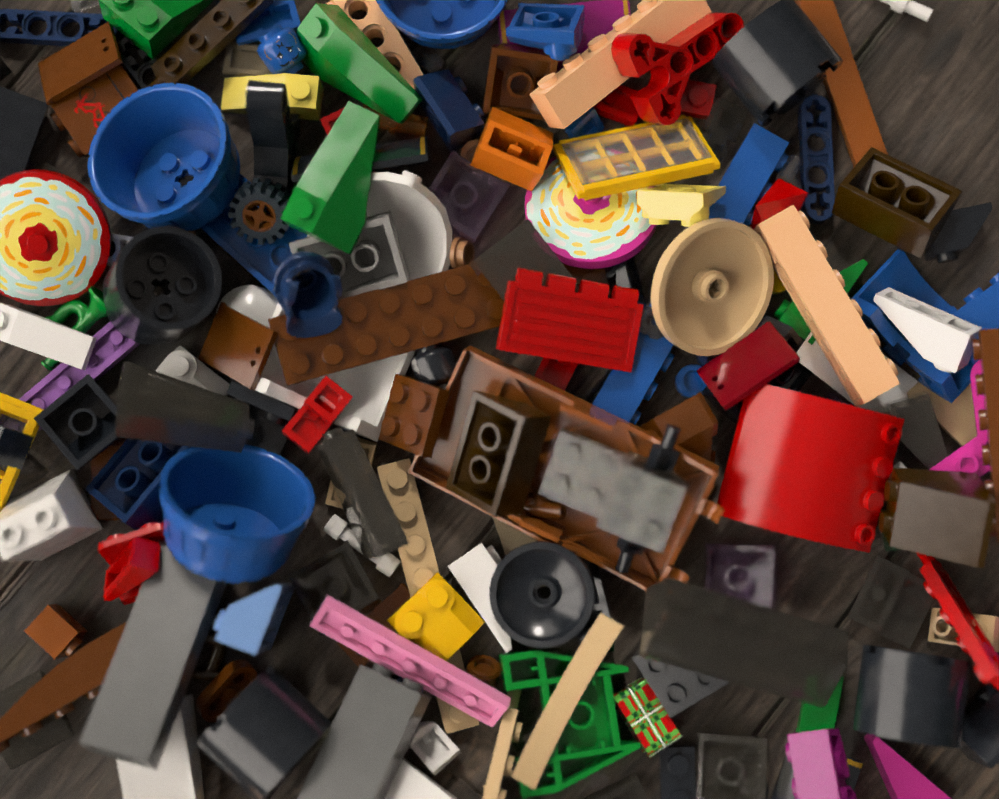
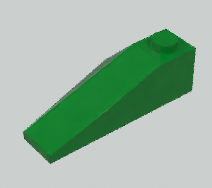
M315 3L297 28V36L307 51L302 61L316 76H319L320 80L393 121L403 124L423 99L339 5Z
M348 101L296 185L280 217L288 226L351 255L366 225L368 194L371 189L373 158H375L380 115Z

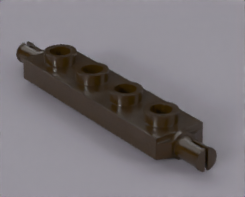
M222 0L151 66L157 78L149 86L153 87V85L161 83H188L273 3V0Z

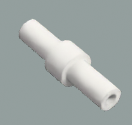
M879 0L890 5V9L902 14L904 11L926 22L933 9L913 0Z

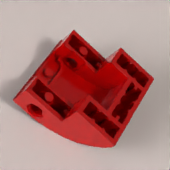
M768 384L763 385L743 400L717 504L724 509L722 516L786 535L870 553L880 511L884 504L885 483L889 480L893 470V462L899 440L902 436V427L905 419Z

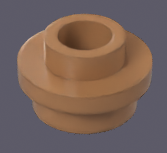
M455 237L451 243L449 253L452 268L472 264L475 256L474 244L472 241H467L464 237Z

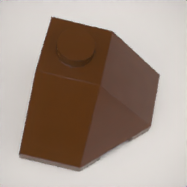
M701 392L640 426V428L661 438L664 436L667 424L681 428L676 445L715 464L716 452L712 450L713 436L717 435L718 421Z

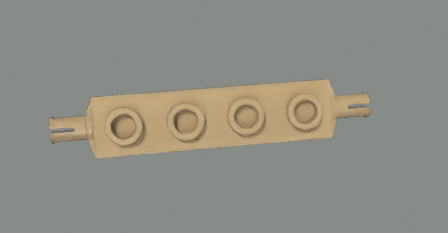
M520 689L507 692V696L511 697V700L502 716L482 799H505L507 790L501 789L503 776H511L515 756L509 755L512 742H519L523 725L522 722L517 721V708L522 693Z

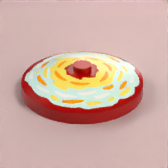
M24 170L0 179V293L17 302L34 306L59 305L72 301L86 293L101 277L111 252L110 224L98 199L80 182L54 171Z

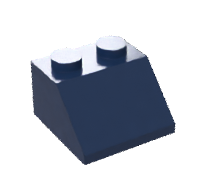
M449 69L421 75L413 79L414 90L423 99L419 106L451 154L461 149L467 142L475 140L482 135L485 127L484 121L487 120L486 116L477 103L473 105L466 97V94L469 93L468 89L459 76L454 78Z

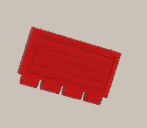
M523 268L517 269L515 281L508 280L496 349L632 372L644 307L643 304H638V289L615 285L610 299L608 298L609 284L582 279L577 293L575 292L576 278L550 273L547 275L544 287L541 286L543 272Z

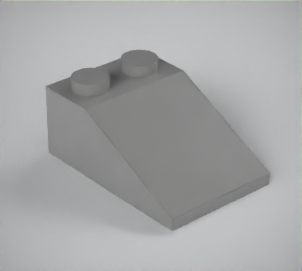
M391 211L366 218V225L351 255L311 236L289 243L292 255L300 251L314 252L322 255L331 263L335 275L340 277L342 284V297H339V299L376 289L381 290L406 283L409 279L408 268Z

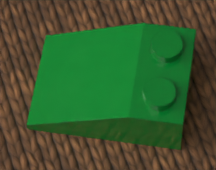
M213 0L98 1L103 19L107 22L109 21L115 29L154 59Z

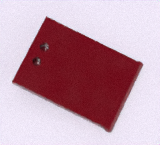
M768 321L696 371L726 411L799 362L801 358L775 326Z

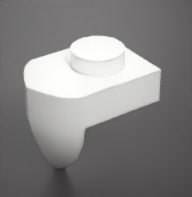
M433 721L420 722L409 745L434 776L461 753L438 724Z

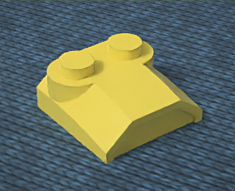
M659 184L637 190V204L642 208V217L649 218V224L666 225L669 224V220H681V226L690 227L702 220L709 219L710 206L726 193V186Z

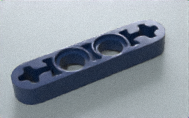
M0 9V25H5L6 20H9L14 26H22L23 31L22 34L18 27H7L6 32L0 29V41L14 44L68 46L91 32L88 31L87 23H89L88 25L92 30H95L107 23V21L103 19L102 14ZM38 20L47 22V29L43 34L37 36L31 34L30 29L34 22ZM70 22L80 24V31L74 37H66L63 34L64 27ZM113 27L115 37L118 43L120 41L121 33Z
M811 95L803 101L798 110L800 180L802 190L808 193L809 191L815 192L808 195L802 206V212L811 224L818 225L824 223L832 216L831 212L835 201L831 107L828 100L821 95ZM813 104L816 110L822 111V113L816 119V127L810 128L813 124V114L807 112V110ZM813 135L819 136L824 141V149L819 152L812 151L807 145V138ZM816 167L824 171L826 176L824 183L815 184L811 182L808 176L811 168ZM826 190V193L823 192L819 196V204L822 207H826V210L818 216L817 211L811 210L810 207L816 203V192Z

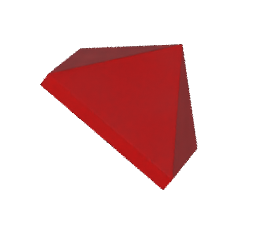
M778 178L755 206L750 228L754 230L758 224L793 204L797 211H800L809 193Z

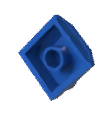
M519 3L509 27L506 28V36L510 42L543 49V52L553 60H567L572 54L577 52L583 36L585 5Z

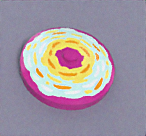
M604 148L609 157L624 154L616 150ZM597 149L576 153L581 163L601 159ZM556 156L547 162L543 176L533 191H526L525 219L530 235L547 255L569 266L598 269L611 267L627 261L647 245L657 225L649 224V218L642 217V208L637 204V190L639 189L590 200L578 199ZM635 162L615 166L619 176L640 172ZM607 168L586 172L591 183L612 178Z

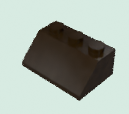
M871 147L839 184L831 213L922 258L939 236L959 200L962 190Z
M473 391L446 488L494 517L522 514L552 416L523 402L481 391Z

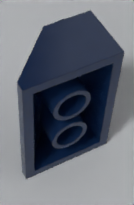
M151 410L85 490L135 531L147 523H161L164 519L160 500V477L162 471L172 457H176V454L185 449L194 448L197 444L155 411Z

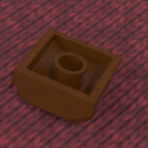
M509 43L492 44L482 109L484 114L490 113L492 107H495L513 116L540 119L546 122L531 98L530 93L539 87L537 83L543 77L551 73L556 74L558 60L551 59L549 55L543 52V49Z

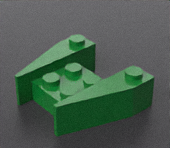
M537 649L500 653L498 656L503 688L506 691L539 686L542 711H544L574 656ZM601 661L557 741L535 790L517 780L518 792L522 798L559 792L641 748L640 742L634 738L620 740L610 675L629 672L628 666ZM520 756L515 757L514 759L515 767L519 761Z

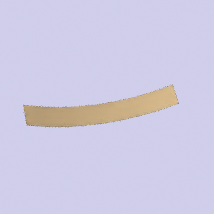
M600 613L549 699L511 777L535 790L571 714L601 661L624 627L623 625Z

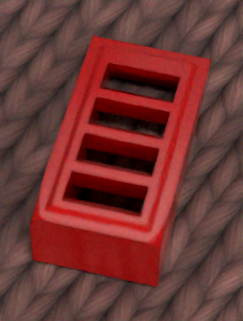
M137 536L129 542L106 570L104 600L113 601L146 581L158 571L160 544L158 542Z

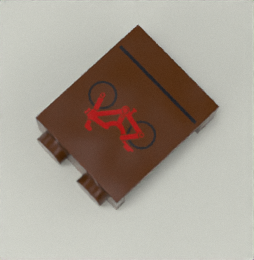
M120 64L50 105L55 111L50 114V117L61 131L68 130L72 136L68 143L79 158L83 156L90 158V155H88L90 145L103 119L107 114L111 113V110L126 97H130L138 89Z

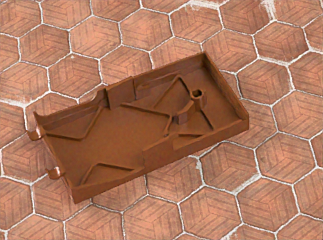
M471 345L465 348L446 387V390H449V395L432 458L415 455L407 473L494 517L448 490L446 484L473 391H481L526 403L552 416L531 486L536 487L548 501L564 502L566 504V515L563 520L538 518L531 516L523 509L522 514L497 516L494 518L540 542H551L566 547L576 555L643 589L650 595L653 601L657 599L661 586L665 582H670L683 591L690 577L681 569L674 567V564L699 515H704L718 524L724 512L720 505L708 499L715 485L714 482L718 476L719 466L675 445L674 449L679 452V457L669 481L670 496L666 509L659 520L653 524L643 553L641 555H634L629 573L618 572L615 570V566L621 550L616 544L623 527L627 507L630 504L645 503L649 499L650 495L639 491L636 483L647 462L652 445L655 443L661 444L663 438Z

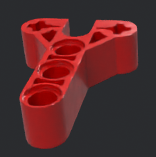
M712 12L665 43L654 42L647 34L621 33L617 35L612 42L611 52L621 76L641 77L649 70L651 72L649 83L630 96L639 117L647 123L660 125L674 124L681 114L680 100L690 74L712 60L719 50L744 27L742 18L736 13Z

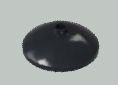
M532 542L517 547L500 561L491 579L489 599L496 621L511 638L527 646L549 648L566 643L584 628L593 610L595 592L588 568L574 552L556 543ZM545 585L550 588V597L545 598L540 595L539 589L541 586Z

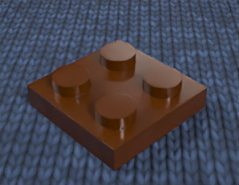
M395 374L381 425L379 440L421 457L432 458L449 390L405 375Z

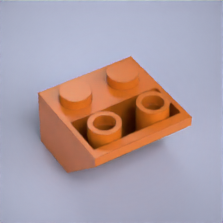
M492 107L470 166L532 192L546 168L553 148L554 133Z

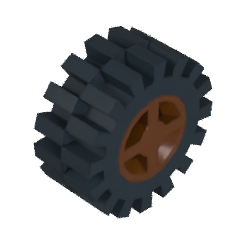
M259 177L254 178L252 183L249 180L243 183L229 206L231 208L228 215L229 218H233L230 224L232 228H239L236 234L240 237L244 233L247 234L248 238L246 241L250 243L256 238L258 239V245H264L266 240H268L269 244L274 243L277 237L281 239L289 228L280 217L289 201L290 193L287 189L282 192L280 190L282 184L279 182L275 186L271 185L272 179L265 178L264 182H260Z

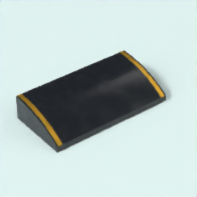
M427 136L377 144L372 172L431 163ZM315 154L299 156L293 159L291 167L292 182H299Z

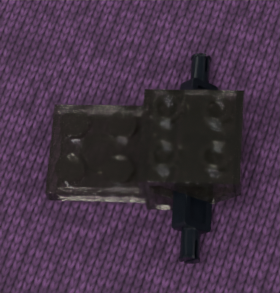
M667 424L661 444L655 443L652 445L648 458L632 451L627 454L562 428L559 431L538 494L598 518L597 528L619 536L616 546L621 550L615 570L628 574L634 555H641L645 547L663 554L690 486L688 482L673 472L679 457V452L674 447L681 428Z

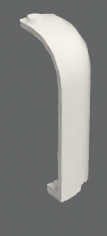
M403 171L402 175L390 172H372L371 189L368 194L366 209L367 217L391 211L409 272L408 281L448 270L452 228L444 205L432 191L421 184L422 178L411 172ZM279 302L272 318L285 314ZM274 343L254 391L299 410L304 405L307 397L325 376L287 386ZM415 351L326 375L353 396V399L333 424L377 442L395 374H406Z

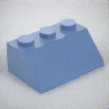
M292 583L275 584L228 605L226 611L222 609L214 624V630L218 631L215 640L255 656L270 650L296 585Z

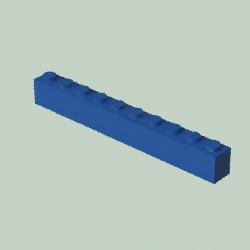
M754 123L718 186H726V193L710 206L709 219L724 218L749 227L754 214V210H752L757 198L761 200L773 185L768 181L773 170L779 173L789 155L784 153L789 142ZM651 302L641 318L632 372L612 369L592 403L636 425L642 414L637 411L642 399L649 401L658 386V383L653 381L658 371L666 372L675 356L670 352L673 344L663 336L655 322Z

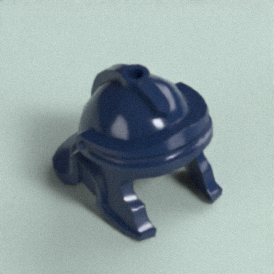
M300 251L286 258L279 265L275 273L273 292L277 295V300L287 316L286 331L294 337L310 338L321 336L337 329L342 323V315L337 307L339 297H342V284L340 277L335 275L331 263L322 255L308 251Z

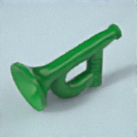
M91 286L89 288V307L82 301L72 300L62 304L52 316L46 318L63 324L72 314H77L78 321L72 329L86 334L98 320L107 316L103 292ZM47 357L41 361V364L46 369L52 371L59 361Z

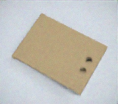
M917 382L907 392V396L912 398L961 447L977 437L971 383L952 403L938 396L920 382Z

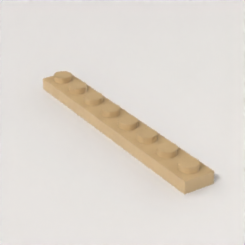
M410 458L377 466V471L411 598L435 573L438 572L440 574L415 477L407 473L411 466ZM458 649L446 662L465 672L460 649ZM436 697L446 734L479 725V721Z

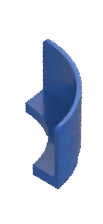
M898 249L851 299H854L861 307L863 312L861 318L868 329L871 328L884 342L885 345L881 350L898 366L905 362L919 373L920 378L918 382L952 403L970 384V371L974 364L969 360L968 365L956 373L944 372L935 368L934 363L924 359L873 301L876 293L889 287L944 312L952 307L924 280L906 253Z

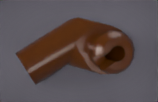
M530 486L524 509L531 516L561 520L565 518L566 504L564 502L548 501L536 487Z

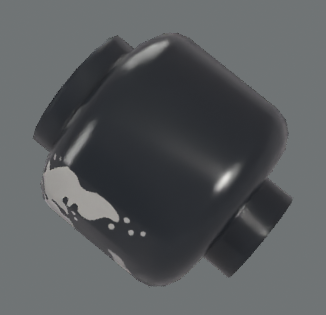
M442 343L416 350L417 356L411 361L415 379L446 389L457 365L453 351L449 348H443Z

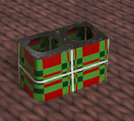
M644 677L613 693L615 708L634 739L640 742V749L643 754L645 752L648 753L645 756L649 759L682 737L674 721L669 717Z

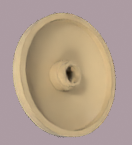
M714 218L690 226L671 242L657 265L651 288V306L655 322L660 332L670 343L694 355L712 356L724 353L728 348L756 329L766 313L774 285L773 262L764 240L757 232L744 224L729 219Z

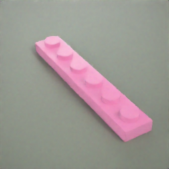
M329 595L325 598L310 624L312 628L380 666L394 671L393 673L398 676L406 677L423 685V690L492 728L509 706L511 697Z

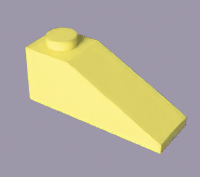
M282 73L224 78L221 103L222 112L247 114L246 88L249 80L286 83L291 114H300V119L320 121L323 86L319 76Z

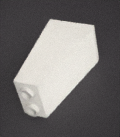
M70 469L11 499L0 512V555L3 561H42L103 529L91 509V504L74 469Z
M193 694L185 695L157 770L116 759L123 799H205L200 752L196 746L198 734Z

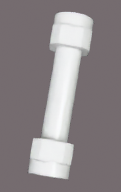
M334 514L325 525L323 531L335 540L342 539L377 564L375 568L390 578L401 561L388 551L383 553L348 528V522Z

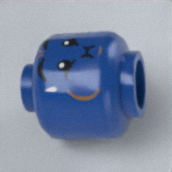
M278 25L258 39L261 44L257 48V53L271 74H282L283 72L295 74L304 67L301 60L305 58L307 51L291 27L282 28L281 25Z

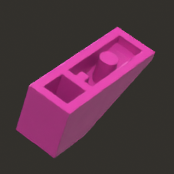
M871 734L864 736L891 799H951L878 736Z

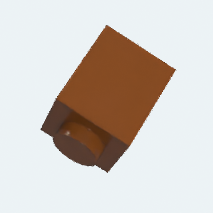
M51 604L45 607L24 632L54 659H58L66 655L70 657L77 652L84 643L81 638L87 630L59 604Z

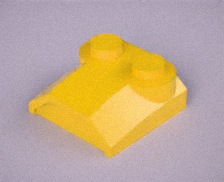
M438 572L387 620L402 637L445 661L485 623Z

